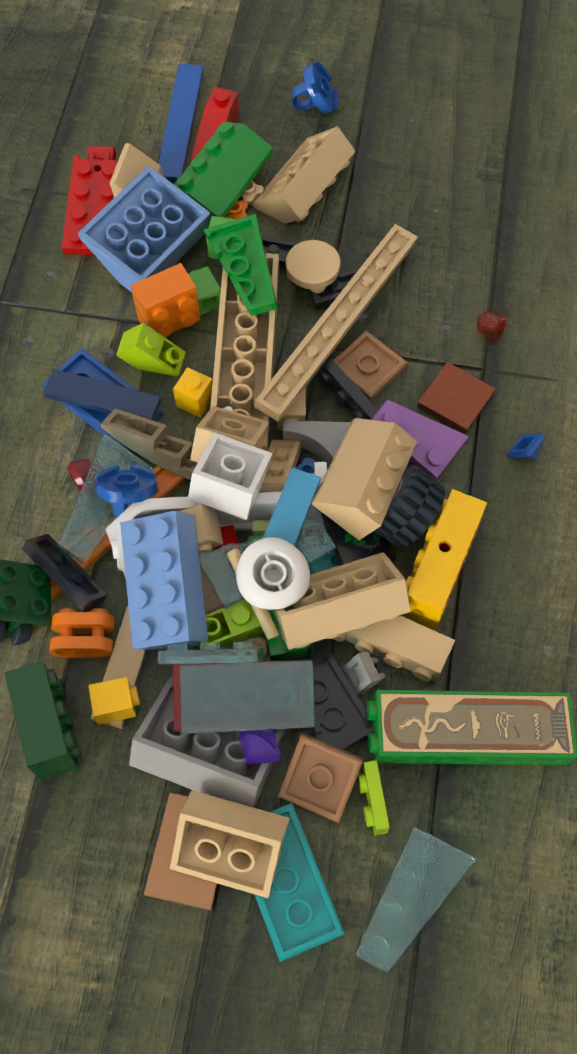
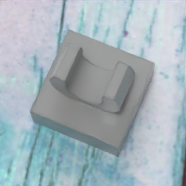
M368 651L358 653L342 667L347 680L357 695L365 694L385 677L384 673L378 674L374 665L379 661L377 658L370 657Z

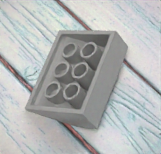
M171 675L132 739L129 766L194 791L254 808L273 762L246 765L239 740L240 731L266 728L174 731ZM287 727L273 728L278 747L281 744Z

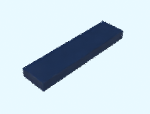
M53 369L43 391L44 396L49 399L110 414L114 409H119L153 421L161 404L160 396Z

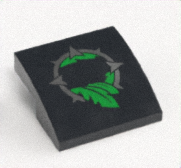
M321 513L339 566L383 552L391 562L396 560L390 542L377 532L373 531L358 540L324 513Z

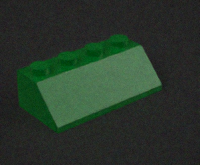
M223 122L174 185L209 211L210 220L212 216L225 218L273 154L274 149L245 124Z

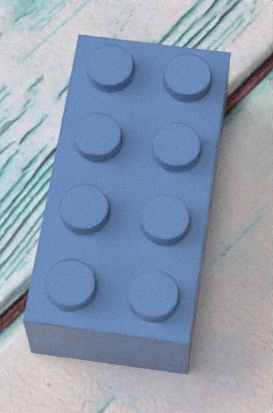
M171 511L120 522L133 650H154L208 641L195 515Z

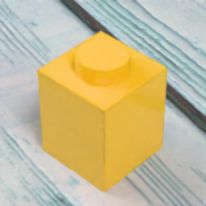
M187 367L173 388L176 407L201 418L211 403L212 378Z
M128 677L88 685L93 717L98 725L137 717L135 706L140 705L137 686L131 687Z

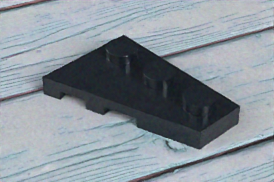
M327 648L305 660V689L316 739L344 751L366 739L369 733H373L372 720H367L366 708L329 649Z

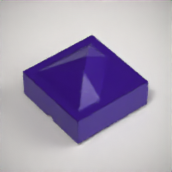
M273 728L240 731L239 740L246 765L279 761L281 753Z

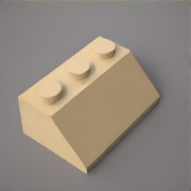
M192 790L180 812L170 869L269 898L290 818Z

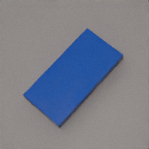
M83 348L58 369L136 390ZM48 378L45 382L42 383L44 389H45V387H46V384H47L49 378ZM61 402L123 452L128 449V447L101 428V423L109 414ZM160 407L154 421H157L163 415V410Z

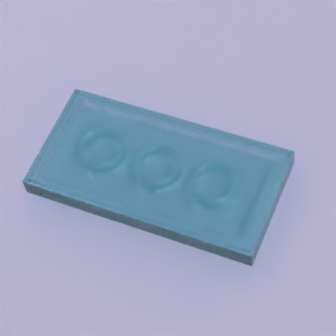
M312 660L179 666L182 734L315 727Z

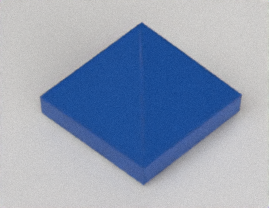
M544 434L522 435L507 455L510 458L537 460L545 439Z

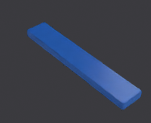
M179 64L158 162L161 165L163 176L171 183H176L177 179L185 171L202 83L203 65Z

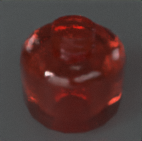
M487 309L477 318V331L489 339L496 340L506 330L507 317L494 309Z

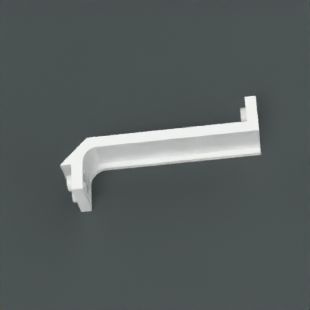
M314 462L313 475L321 477L322 482L327 472V463ZM281 492L259 493L247 520L217 509L220 527L234 525L235 531L253 530L254 520L271 519ZM188 497L152 498L132 503L105 529L112 546L113 557L117 559L118 571H123L125 576L120 522L171 511H182L201 503L190 500ZM311 505L303 527L325 526L321 515L322 512Z

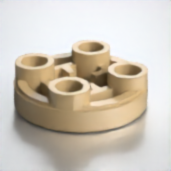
M319 240L300 242L289 251L286 257L287 278L302 288L310 289L314 293H321L337 279L340 272V256L336 249L326 242Z

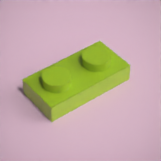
M377 760L364 762L362 773H358L357 777L360 793H366L368 806L363 807L365 823L367 827L373 828L374 836L387 834L390 827Z

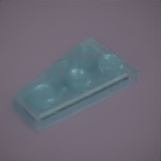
M233 642V648L220 649V643H200V649H187V643L168 644V650L158 651V664L252 663L265 660V647L253 648V642Z

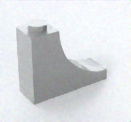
M283 421V440L301 441L302 449L312 452L330 466L351 422Z

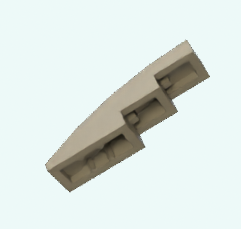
M114 409L101 423V428L129 449L152 463L191 480L192 472L198 463L190 460L193 443L167 435V425L119 409Z

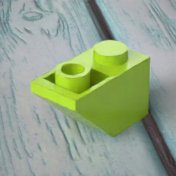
M142 323L123 333L116 356L138 370L178 376L186 352L145 323Z
M245 599L206 614L208 641L200 642L203 650L237 648V644L250 638L265 636L251 604Z

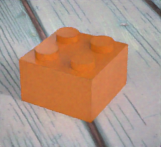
M181 263L130 285L138 320L141 324L145 323L166 338L171 333L184 327H190L200 320L196 286Z

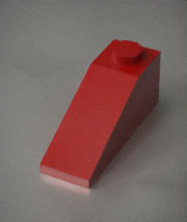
M218 87L213 88L205 105L191 161L199 154L206 142L210 140L223 122L236 123L239 117L238 92Z

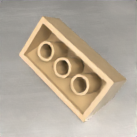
M337 126L306 138L265 187L263 194L255 199L252 206L284 224L293 221L300 222L305 219L309 214L308 209L323 197L322 192L336 181L337 178L335 176L349 165V159L355 153L354 148L340 128Z
M354 418L311 504L356 539L364 538L381 527L417 440L396 423Z
M384 552L310 574L309 587L300 600L289 607L272 610L288 650L304 648L310 643L325 638L332 639L341 633L354 629H364L370 626V624L396 619L402 614L411 612L405 578Z

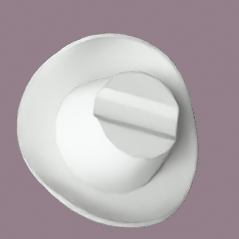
M268 537L255 541L245 549L237 565L236 581L242 596L253 606L269 610L282 609L293 605L304 596L310 584V569L305 557L294 545L280 538Z

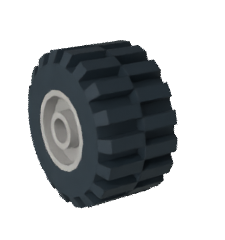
M417 466L406 467L382 525L374 531L397 548L408 546L417 540L437 517L445 498L446 492L444 487Z

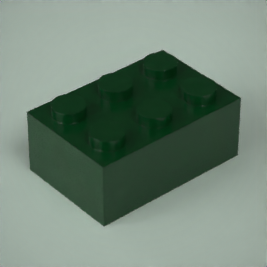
M42 660L4 672L27 767L40 781L79 769L77 758L82 757L77 739L73 738L71 730H69L70 727L74 726L69 709L65 708L64 702L61 699L66 697L62 681L60 678H57L55 670H49Z

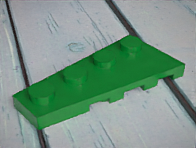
M256 214L204 229L203 231L250 316L278 309Z

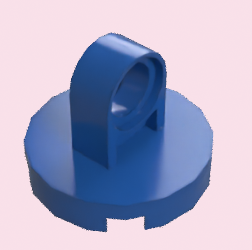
M314 62L306 66L304 69L305 82L297 85L292 90V105L298 110H308L317 106L325 114L337 109L339 106L337 89L332 90L329 84L332 77L326 67L320 62ZM299 95L309 96L307 100L297 99Z
M119 465L109 467L97 474L96 492L105 501L112 502L114 516L118 518L127 509L128 504L142 502L156 494L158 485L156 474L153 470L139 465H130L131 470L120 471Z

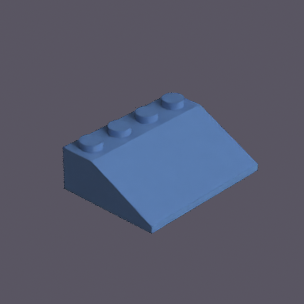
M148 165L77 234L80 240L115 279L132 292L130 285L174 266L205 234L203 230L209 227L210 212Z

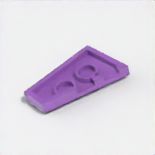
M390 400L384 402L370 419L396 423L416 439L417 443L409 461L434 480L438 478L469 437Z

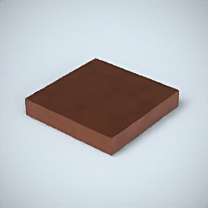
M447 362L422 395L417 407L466 434L494 395L496 388Z

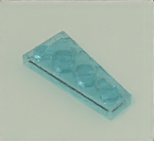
M105 433L58 545L60 549L84 564L105 535V529L116 520L112 502L105 501L96 492L97 474L104 469L119 465V471L131 470L130 465H139L151 470L153 469Z

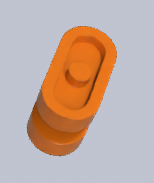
M69 608L59 610V613L52 616L51 629L54 632L60 633V636L50 639L49 654L61 658L110 657L113 651V641L104 637V634L114 631L115 617L109 614L108 610L101 608L92 609L90 612H78ZM73 634H91V636H73Z

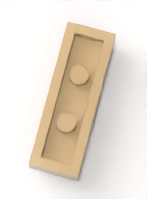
M272 440L268 452L273 454L259 493L281 492L283 490L291 468H296L301 453V441Z

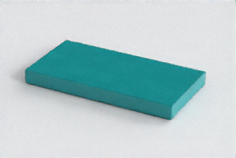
M292 803L270 812L290 819L269 898L255 895L280 962L345 934Z

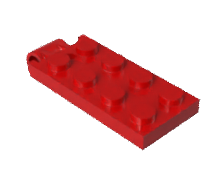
M89 146L87 159H80L79 155H73L62 242L64 254L94 255L80 240L77 233L114 199L110 181L118 163L115 147Z

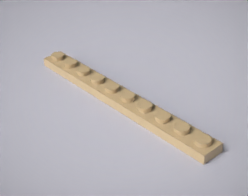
M397 224L391 228L256 398L254 403L256 409L274 420L280 421L413 248L418 236Z

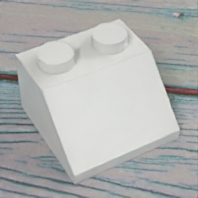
M214 432L192 472L188 499L247 520L258 497L273 453Z

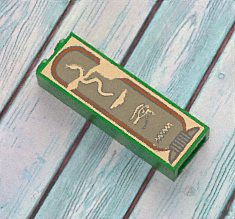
M376 690L372 699L367 701V720H372L373 733L368 735L369 753H374V761L377 760V763L568 765L577 759L570 693Z

